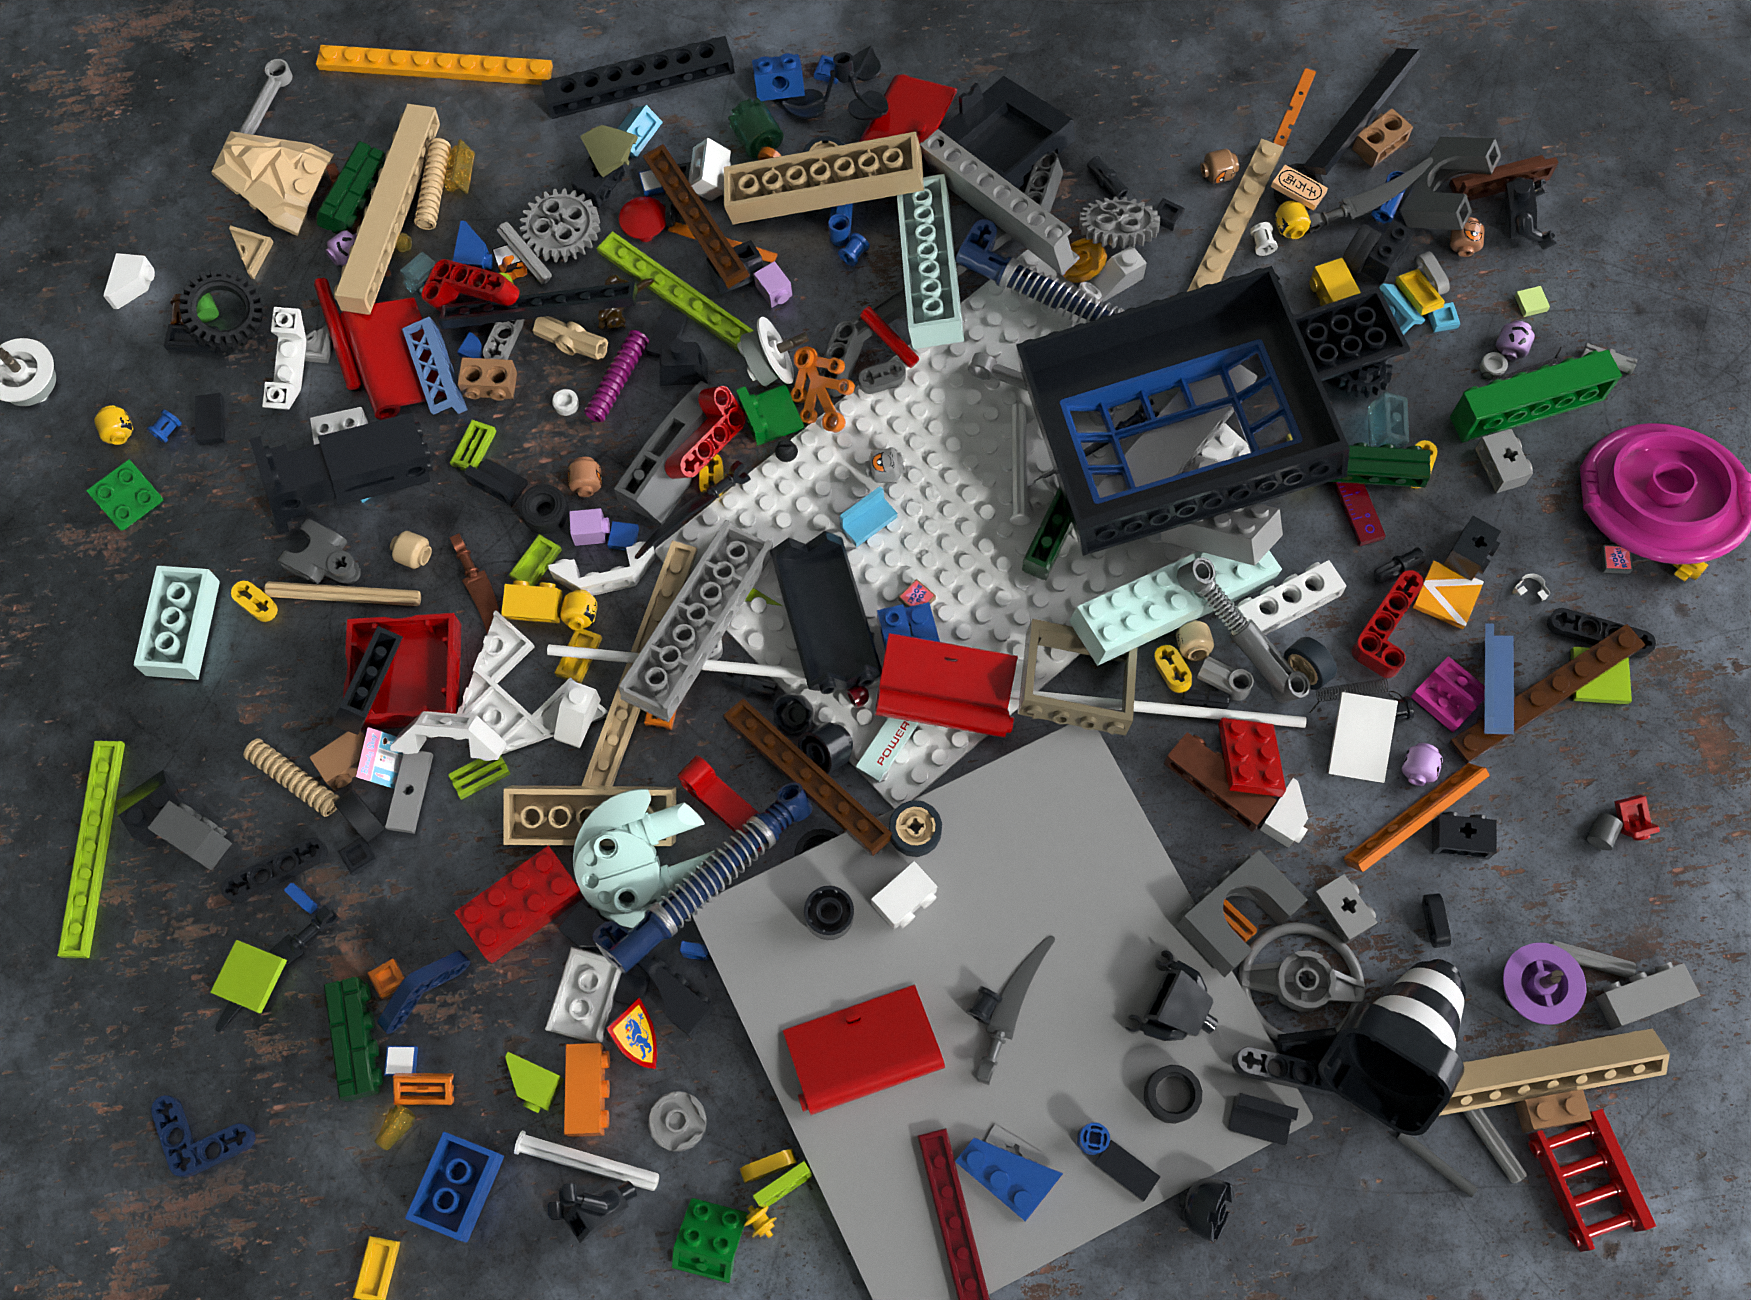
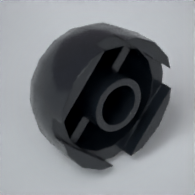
M1203 1178L1196 1181L1189 1191L1186 1189L1183 1191L1179 1206L1184 1208L1183 1218L1186 1226L1192 1233L1211 1242H1214V1239L1218 1240L1230 1213L1226 1211L1227 1201L1232 1203L1233 1185L1220 1179Z

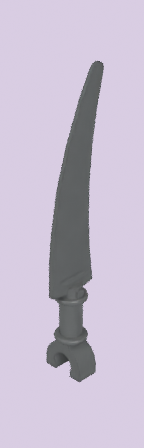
M1431 157L1427 158L1416 167L1381 186L1342 199L1343 204H1340L1339 208L1327 213L1322 212L1321 214L1309 216L1311 220L1310 228L1308 229L1309 233L1318 231L1333 220L1341 217L1346 218L1348 214L1351 219H1354L1396 197L1422 175L1432 164L1433 159Z
M1054 936L1046 938L1023 962L1001 996L1003 1000L1001 1003H997L987 1031L993 1033V1035H990L991 1042L986 1056L982 1057L983 1062L977 1073L978 1082L990 1084L994 1068L998 1065L996 1060L1001 1046L1006 1043L1004 1038L1013 1039L1022 1003L1036 971L1055 942Z

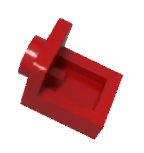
M1640 794L1614 801L1617 818L1623 823L1620 831L1621 834L1632 837L1633 840H1646L1651 837L1650 834L1660 832L1659 826L1651 823L1646 796Z

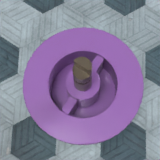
M1548 943L1525 945L1510 956L1504 967L1503 987L1508 1002L1515 1011L1532 1022L1545 1025L1565 1022L1572 1018L1584 1003L1586 996L1584 973L1578 962L1567 951L1558 946Z

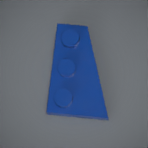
M975 1137L955 1161L1025 1222L1063 1175L1060 1171Z

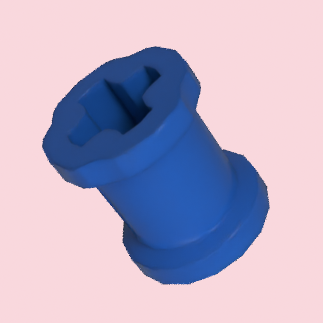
M853 233L850 236L849 243L845 248H841L838 251V255L847 265L854 266L858 263V258L863 251L865 252L870 248V244L862 235Z
M163 409L158 420L146 429L156 439L166 443L168 441L167 437L176 427H180L182 423L173 414ZM167 422L168 425L161 430L162 426Z

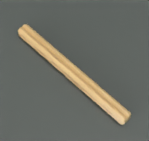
M272 581L267 582L264 589L265 594L269 597L406 606H419L421 603V594L416 590Z

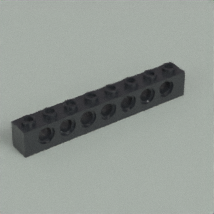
M726 36L650 55H643L626 61L623 60L606 66H599L582 72H575L558 78H551L541 83L551 119L734 74L735 71L733 57Z

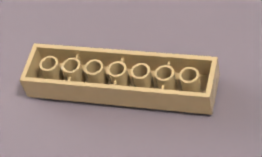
M916 132L724 167V207L732 224L924 191L922 151Z

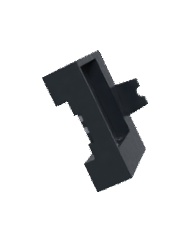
M1005 76L983 93L978 83L973 84L967 94L962 93L959 96V113L939 129L1017 189L1024 184L1023 177L1032 170L1031 166L1046 153L1050 155L1053 151L1059 155L1075 141L1074 122L1071 117ZM938 139L939 145L942 147L944 141Z

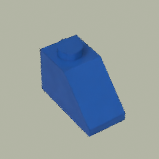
M460 221L453 261L484 270L492 269L493 256L489 254L486 244L466 221Z

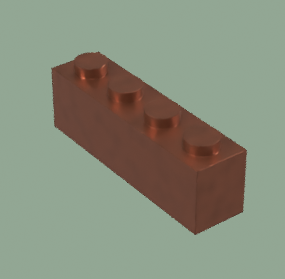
M1187 732L1168 754L1164 762L1165 766L1251 832L1256 829L1277 801L1270 795L1229 791L1223 754L1219 752L1214 753L1206 747L1205 741L1197 735L1192 736Z

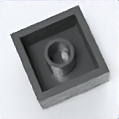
M168 801L148 827L149 830L211 871L232 844L224 838L227 832L182 802L177 806Z

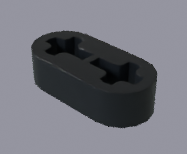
M1441 894L1423 895L1422 906L1431 945L1433 948L1450 946L1451 933Z

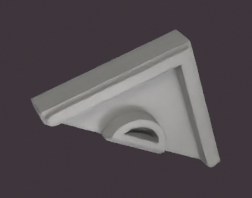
M325 325L318 331L314 330L306 335L307 342L304 361L329 362L333 343L328 327Z

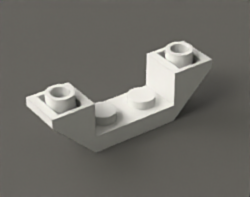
M274 307L271 332L278 336L273 382H265L262 407L289 410L301 391L307 341L301 310Z
M637 542L630 547H626L630 567L618 566L603 573L591 572L581 578L574 559H561L556 561L555 564L548 565L556 582L572 591L578 589L586 590L594 596L636 586L655 560L656 553L654 546H652L639 559H635V555L645 544V542Z
M423 711L398 734L391 744L390 750L402 752L403 754L418 753L426 741V736L452 737L457 740L466 738L469 739L471 758L491 761L498 760L506 747V742L477 715Z

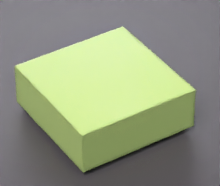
M1541 286L1517 291L1515 294V299L1523 317L1547 312L1550 308Z

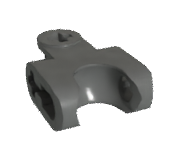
M308 518L303 521L300 529L310 539L309 546L300 553H291L284 550L277 558V561L285 570L312 584H319L323 577L327 576L340 584L351 585L361 575L359 565L354 561L351 554L343 550L348 543L347 540L333 530Z

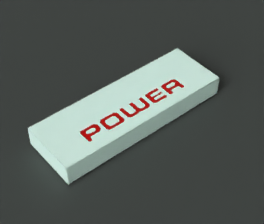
M888 718L856 765V770L880 783L919 723Z

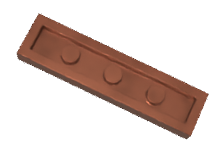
M1543 155L1497 166L1492 174H1466L1451 178L1449 185L1453 193L1466 194L1468 201L1505 192L1506 183L1510 182L1513 178L1523 177L1525 179H1532L1533 182L1540 179L1550 180L1559 162L1556 157L1545 159Z

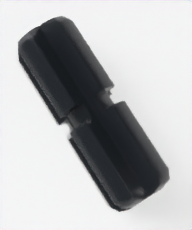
M1193 689L1182 693V704L1203 707V704H1207V707L1227 709L1229 706V694L1208 691V694H1205V691Z

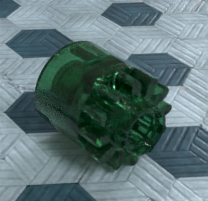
M748 98L731 110L734 115L728 117L729 125L749 157L757 159L762 147H770L776 150L781 145L784 134L764 101H760L759 98L752 101L751 98Z

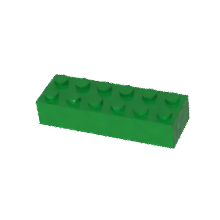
M1609 349L1601 352L1591 351L1581 358H1568L1551 367L1550 365H1544L1534 372L1527 374L1526 372H1520L1507 380H1494L1487 386L1480 388L1477 386L1470 387L1463 392L1450 415V419L1461 442L1464 443L1604 401L1622 377V374Z

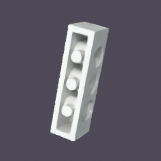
M1330 560L1322 564L1316 562L1310 565L1305 570V573L1299 576L1293 574L1287 577L1280 586L1276 588L1274 585L1269 586L1260 593V596L1254 599L1251 597L1244 599L1237 605V610H1241L1240 613H1243V617H1246L1247 620L1252 619L1263 634L1267 635L1340 597L1346 588V584ZM1306 584L1313 585L1317 591L1309 590ZM1283 596L1291 597L1294 602H1286ZM1260 608L1269 609L1271 614L1266 615L1262 613Z

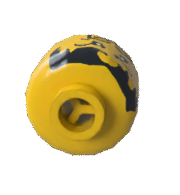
M1287 201L1280 205L1275 213V222L1282 237L1299 239L1310 228L1311 220L1308 212L1300 202Z
M116 406L103 407L94 418V424L99 437L106 443L120 445L125 443L133 434V426L129 415L122 408Z
M578 589L568 593L563 600L560 613L561 620L573 630H582L590 627L595 621L598 607L597 600L586 590Z

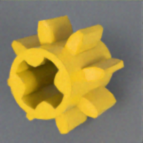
M1705 562L1672 564L1677 568L1674 575L1684 582L1689 577L1696 581L1708 567V564Z

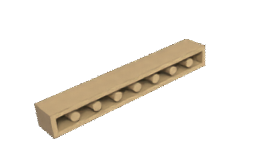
M1652 1028L1463 1062L1464 1074L1449 1103L1440 1115L1666 1075L1670 1053Z

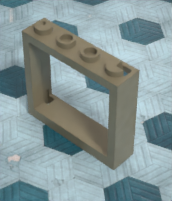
M1032 619L1026 633L1018 714L1032 717V719L1039 718L1054 721L1057 724H1069L1087 730L1094 729L1108 732L1112 735L1126 736L1133 722L1137 647L1111 659L1125 663L1122 712L1034 695L1033 688L1038 645L1090 655L1073 627Z

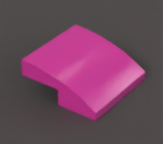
M1448 656L1411 695V698L1454 733L1485 699V686Z

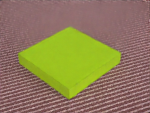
M1573 647L1570 650L1571 660L1590 648ZM1629 657L1573 694V701L1614 704L1631 703Z
M236 940L210 993L255 1012L262 1013L287 960Z
M803 1161L754 1194L753 1197L761 1208L769 1207L812 1178L813 1174Z

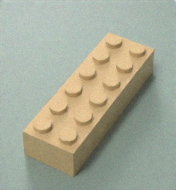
M511 785L504 788L503 845H575L580 828L586 818L598 805L608 798L628 790L648 789L651 801L646 812L652 814L676 805V787ZM676 835L659 840V844L654 846H672L676 843ZM607 838L600 841V846H615V843Z

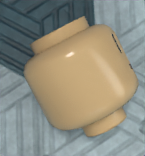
M411 531L402 532L399 536H395L390 543L393 560L412 569L419 568L421 565L424 566L429 561L432 553L428 539Z
M1196 620L1182 625L1176 632L1180 654L1191 661H1201L1207 658L1214 648L1210 628L1204 622Z

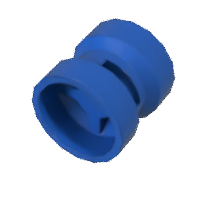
M1100 1123L1087 1124L1081 1128L1077 1135L1079 1149L1088 1155H1096L1104 1151L1110 1142V1134L1107 1128Z

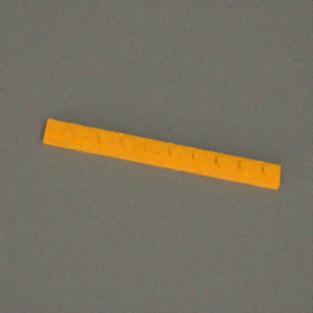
M320 45L316 62L319 70L532 85H542V81L551 79L553 68L551 60Z

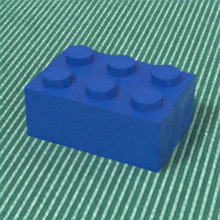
M443 1131L405 1219L456 1240L468 1242L505 1156Z

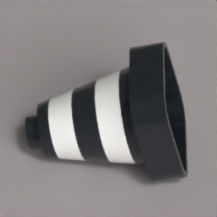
M1441 959L1418 962L1374 1003L1356 1005L1318 1065L1319 1076L1325 1085L1337 1095L1399 1133L1411 1136L1424 1134L1449 1103L1464 1074V1064L1455 1052L1466 998V987L1461 980L1458 969L1451 963Z

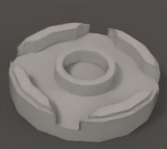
M673 1091L660 1097L654 1103L648 1119L650 1134L656 1143L669 1151L677 1152L693 1148L702 1139L707 1125L704 1106L695 1096L686 1092Z

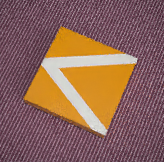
M1433 560L1413 608L1460 629H1464L1484 581L1473 578L1470 581Z

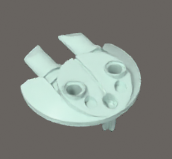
M634 789L621 792L598 805L589 814L580 828L573 853L575 878L587 902L593 908L598 909L600 914L606 919L633 928L644 918V913L655 902L660 904L662 896L667 898L669 890L674 892L676 890L675 884L681 885L683 883L682 878L688 879L690 877L689 872L695 873L697 871L696 866L702 867V860H707L711 864L712 861L709 854L715 855L714 850L670 867L668 865L660 867L659 857L656 856L657 851L654 845L659 844V840L699 827L705 823L697 812L685 802L649 814L646 812L651 801L648 789ZM607 838L611 839L615 843V847L612 850H604L600 846V841ZM628 891L634 895L635 899L631 902H623L619 895L622 892Z

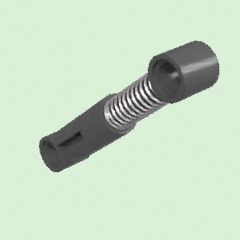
M1201 557L1180 567L1177 571V580L1184 590L1194 591L1200 594L1201 597L1204 596L1203 600H1207L1206 604L1210 603L1209 607H1214L1212 611H1217L1215 615H1219V619L1223 618L1222 622H1226L1225 626L1229 625L1228 630L1232 629L1230 637L1271 685L1274 698L1278 702L1285 704L1307 696L1310 691V683L1307 676L1302 672L1294 671L1253 620H1247L1246 617H1243L1244 614L1240 613L1241 610H1237L1234 602H1231V599H1228V595H1225L1222 588H1219V584H1216V580H1214L1215 568L1212 562Z

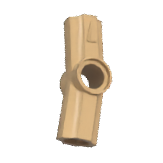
M549 316L537 317L535 320L534 335L554 343L562 352L568 355L579 353L598 360L604 358L607 353L608 341L606 338L586 332L577 323L570 321L566 324Z

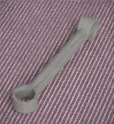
M274 59L266 64L265 73L268 78L238 133L254 135L279 87H284L292 81L293 76L286 61ZM277 71H285L279 76H272Z
M978 352L974 354L968 367L971 375L981 380L994 378L1027 390L1021 372L997 364V361L986 353ZM1117 406L1110 408L1112 412L1110 414V417L1112 420L1114 418ZM1085 411L1089 413V417L1094 423L1104 425L1101 415L1096 411Z

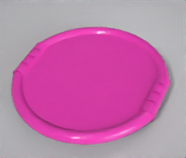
M1662 423L1628 426L1616 430L1598 441L1587 453L1580 466L1584 511L1587 512L1593 523L1610 540L1640 557L1670 564L1707 562L1734 550L1746 539L1751 531V474L1723 445L1697 431Z

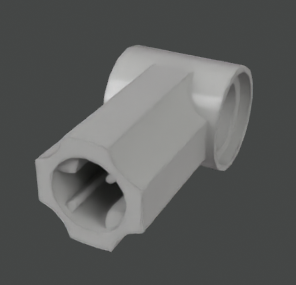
M1209 656L1206 658L1197 676L1198 679L1229 694V698L1235 701L1246 699L1254 682L1253 676L1247 670H1236ZM1240 681L1244 683L1246 688L1239 689L1234 686L1233 682Z

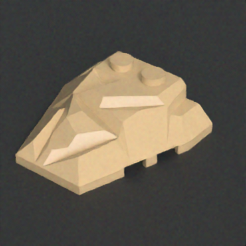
M231 131L211 174L236 195L241 194L247 199L249 205L254 210L259 209L264 213L271 224L298 236L307 217L308 207L322 176H325L327 172L326 167L330 165L334 154L310 143Z

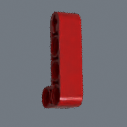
M447 259L439 260L434 265L421 293L423 300L439 312H441L442 305L454 304L459 293L505 306L512 305L519 297L518 287L503 275Z
M727 387L706 388L699 393V405L708 419L666 460L665 471L670 478L680 479L696 476L745 425V414Z
M1408 570L1400 575L1352 648V655L1355 660L1384 678L1395 677L1406 661L1404 651L1387 639L1423 586V578L1418 572ZM1405 585H1409L1410 589L1406 594L1401 592ZM1389 603L1396 604L1400 610L1391 608ZM1375 624H1382L1386 630L1378 629ZM1361 644L1369 645L1372 651H1366ZM1385 659L1393 660L1396 666L1387 664Z
M696 755L677 775L684 789L734 833H736V830H740L745 834L746 832L742 825L747 824V820L756 813L760 814L719 779L713 768L699 755ZM761 846L757 849L758 852L762 850Z

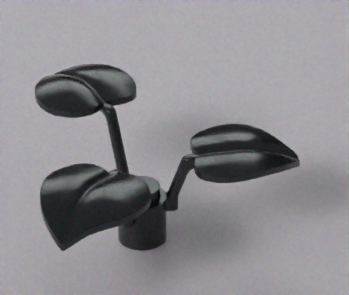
M872 46L858 52L853 57L847 52H840L833 57L834 70L830 71V80L824 97L818 90L806 89L804 90L805 96L791 97L788 100L782 101L783 107L790 114L802 119L816 118L826 110L824 103L829 100L836 77L842 83L851 82L857 99L849 103L848 110L855 119H877L886 115L889 110L888 102L881 93L871 90L861 96L855 82L856 79L861 81L871 80L881 72L880 61L875 55Z

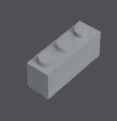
M1669 962L1654 968L1656 974L1647 976L1646 972H1642L1628 978L1630 983L1621 986L1618 981L1603 987L1605 993L1595 998L1611 1030L1701 996L1685 964L1673 967L1672 963Z

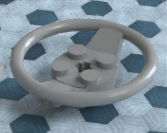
M1286 923L1266 930L1249 945L1253 951L1240 963L1238 982L1269 1038L1277 1041V1034L1286 1033L1278 1030L1264 1019L1254 1004L1250 990L1278 995V999L1282 1004L1300 1012L1314 1011L1321 1008L1327 1002L1350 1003L1351 1006L1346 1016L1335 1027L1337 1033L1352 1009L1356 1005L1364 1003V976L1354 953L1338 936L1313 924ZM1289 934H1306L1317 937L1336 949L1345 960L1352 977L1334 970L1323 959L1321 954L1310 950L1297 951L1282 962L1252 964L1261 949L1272 940ZM1302 975H1306L1307 981H1311L1312 985L1304 987L1299 982V979Z

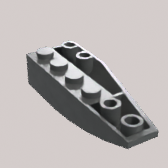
M702 381L678 403L660 424L614 488L620 504L659 525L666 521L692 480V477L670 478L665 471V462L708 419L699 405L698 397L701 390L712 388V386Z

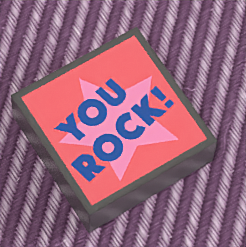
M1603 545L1600 548L1603 573L1630 574L1632 572L1631 552L1619 545Z

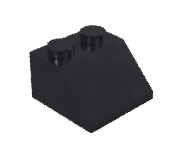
M161 770L117 800L116 807L118 816L130 835L146 845L158 836L149 830L148 827L167 802L170 801L177 806L181 802L186 805L187 803L167 773Z

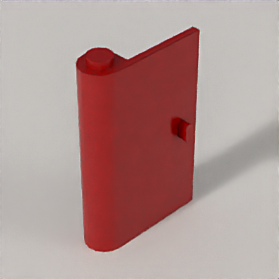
M905 74L895 75L884 94L888 102V113L880 118L870 120L859 142L916 132L919 144L923 143L938 129L957 93V88L909 77Z
M415 298L375 303L370 315L343 311L340 319L375 418L379 420L392 418L399 413L400 406L427 401L402 328L422 320ZM421 329L411 335L413 340L420 342L425 333ZM424 349L419 358L420 361L427 363L432 354L431 351ZM431 370L426 378L427 382L434 384L439 373ZM438 390L434 400L447 398L446 393Z
M889 633L876 699L875 715L1005 737L1006 733L1012 732L1014 717L1009 716L1008 707L1018 656Z
M915 984L783 1030L803 1093L798 1094V1098L803 1112L809 1110L810 1115L945 1068L940 1048Z

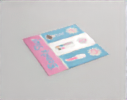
M367 728L356 777L395 789L403 757L402 752L390 750V746L396 739V736Z

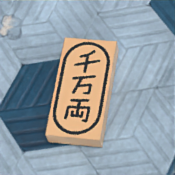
M1284 165L1271 185L1275 190L1312 210H1315L1328 190L1327 187L1287 165Z

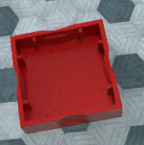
M454 613L415 615L408 618L373 617L347 619L345 650L347 675L344 682L343 698L377 626L403 637L361 730H367L368 727L372 729L405 728L423 711L457 714L460 698L461 623Z

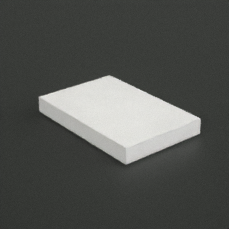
M1345 692L1340 693L1328 774L1381 783L1385 782L1398 701Z
M571 947L545 1030L589 1043L602 1044L622 971L609 963L604 955Z

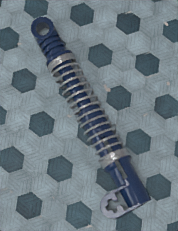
M982 219L974 223L956 257L955 262L995 281L996 285L1004 290L1011 288V293L1015 290L1019 292L1018 296L1023 294L1026 296V300L1030 297L1033 299V303L1036 301L1040 302V307L1045 304L1048 306L1047 310L1053 308L1055 313L1058 312L1059 308L1064 309L1062 317L1065 316L1066 311L1071 312L1069 320L1072 319L1074 314L1079 316L1077 324L1081 318L1086 319L1085 323H1088V321L1091 322L1106 315L1110 316L1125 311L1122 308L1118 309V306H1114L1110 311V302L1102 307L1103 299H1100L1095 304L1096 296H1092L1088 301V292L1080 297L1081 289H1077L1073 294V285L1067 287L1066 282L1059 283V278L1052 280L1051 275L1045 277L1044 272L1037 273V268L1030 270V265L1024 267L1022 261L1019 262V260L1012 257L1005 258L992 252L997 229L990 220ZM982 238H983L982 247H981V246L978 245V243H979V239H982Z
M794 782L780 788L777 792L775 803H772L770 807L765 809V812L761 814L756 813L747 820V824L742 825L746 832L745 834L740 830H736L738 840L734 836H729L733 845L723 842L725 852L720 848H716V852L719 855L718 858L714 854H709L712 861L711 864L707 860H702V867L696 866L697 871L695 873L689 872L690 877L688 879L682 878L683 883L681 885L675 884L676 890L674 892L669 890L667 898L662 896L660 904L655 902V904L648 908L644 913V918L630 931L614 921L601 924L594 931L593 940L606 960L623 973H627L663 939H670L678 932L677 927H684V921H691V915H697L698 909H704V902L710 903L711 896L717 897L718 890L723 891L725 884H731V878H738V872L743 873L745 872V866H751V860H758V854L763 855L765 849H770L779 840V835L787 826L791 825L792 822L804 820L811 814L813 807L803 787L799 783ZM760 846L763 850L761 853L757 851ZM754 852L756 858H751L750 855ZM748 858L749 864L743 863ZM741 864L743 870H738L737 867ZM735 870L736 876H732L730 873ZM728 876L729 882L723 881Z

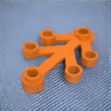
M809 346L799 348L794 354V364L799 371L795 387L791 391V397L795 402H805L804 409L800 413L802 422L808 424L816 422L818 415L814 408L818 396L825 412L822 418L823 428L834 433L840 432L845 427L846 421L841 413L836 412L826 388L837 390L840 394L851 395L855 385L853 381L848 379L837 380L820 376L816 367L827 368L831 373L841 374L845 369V363L843 360L835 357L831 359L818 357L816 350ZM807 376H808L809 379H810V385H809L808 392H807V390L804 388V387H805L806 380H807Z

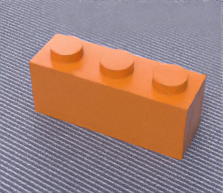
M601 1043L566 1044L564 1134L568 1137L604 1136V1128L609 1127V1111L605 1110V1098H609L610 1085L609 1080H605V1068L610 1067V1053L605 1051V1046Z

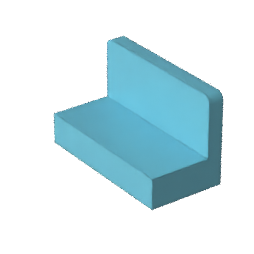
M647 105L632 109L618 127L619 130L632 133L638 137L636 144L632 146L629 155L631 158H636L663 123Z
M1382 284L1379 287L1403 335L1414 324H1422L1425 321L1394 284Z
M879 486L839 516L840 529L858 547L895 520L897 512L885 500L884 490Z

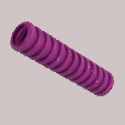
M630 330L624 340L625 343H622L621 349L618 350L617 355L613 359L614 362L610 364V368L607 369L606 375L602 378L603 381L599 383V387L595 390L596 394H593L592 400L589 401L588 407L584 410L587 417L591 420L602 423L606 419L605 416H608L609 410L613 407L612 403L616 402V397L620 395V390L623 389L624 384L628 380L627 378L630 377L631 371L635 368L634 365L638 363V359L646 349L645 346L649 343V339L642 332Z

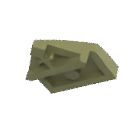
M605 125L597 126L580 136L602 177H605L623 164L629 166L630 161L628 158L633 144H636L638 139L632 133Z

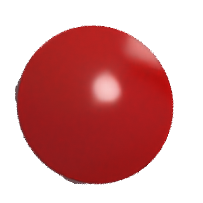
M652 197L634 198L622 207L619 214V224L627 235L640 239L642 242H649L653 239V236L659 234L666 226V208L660 201Z

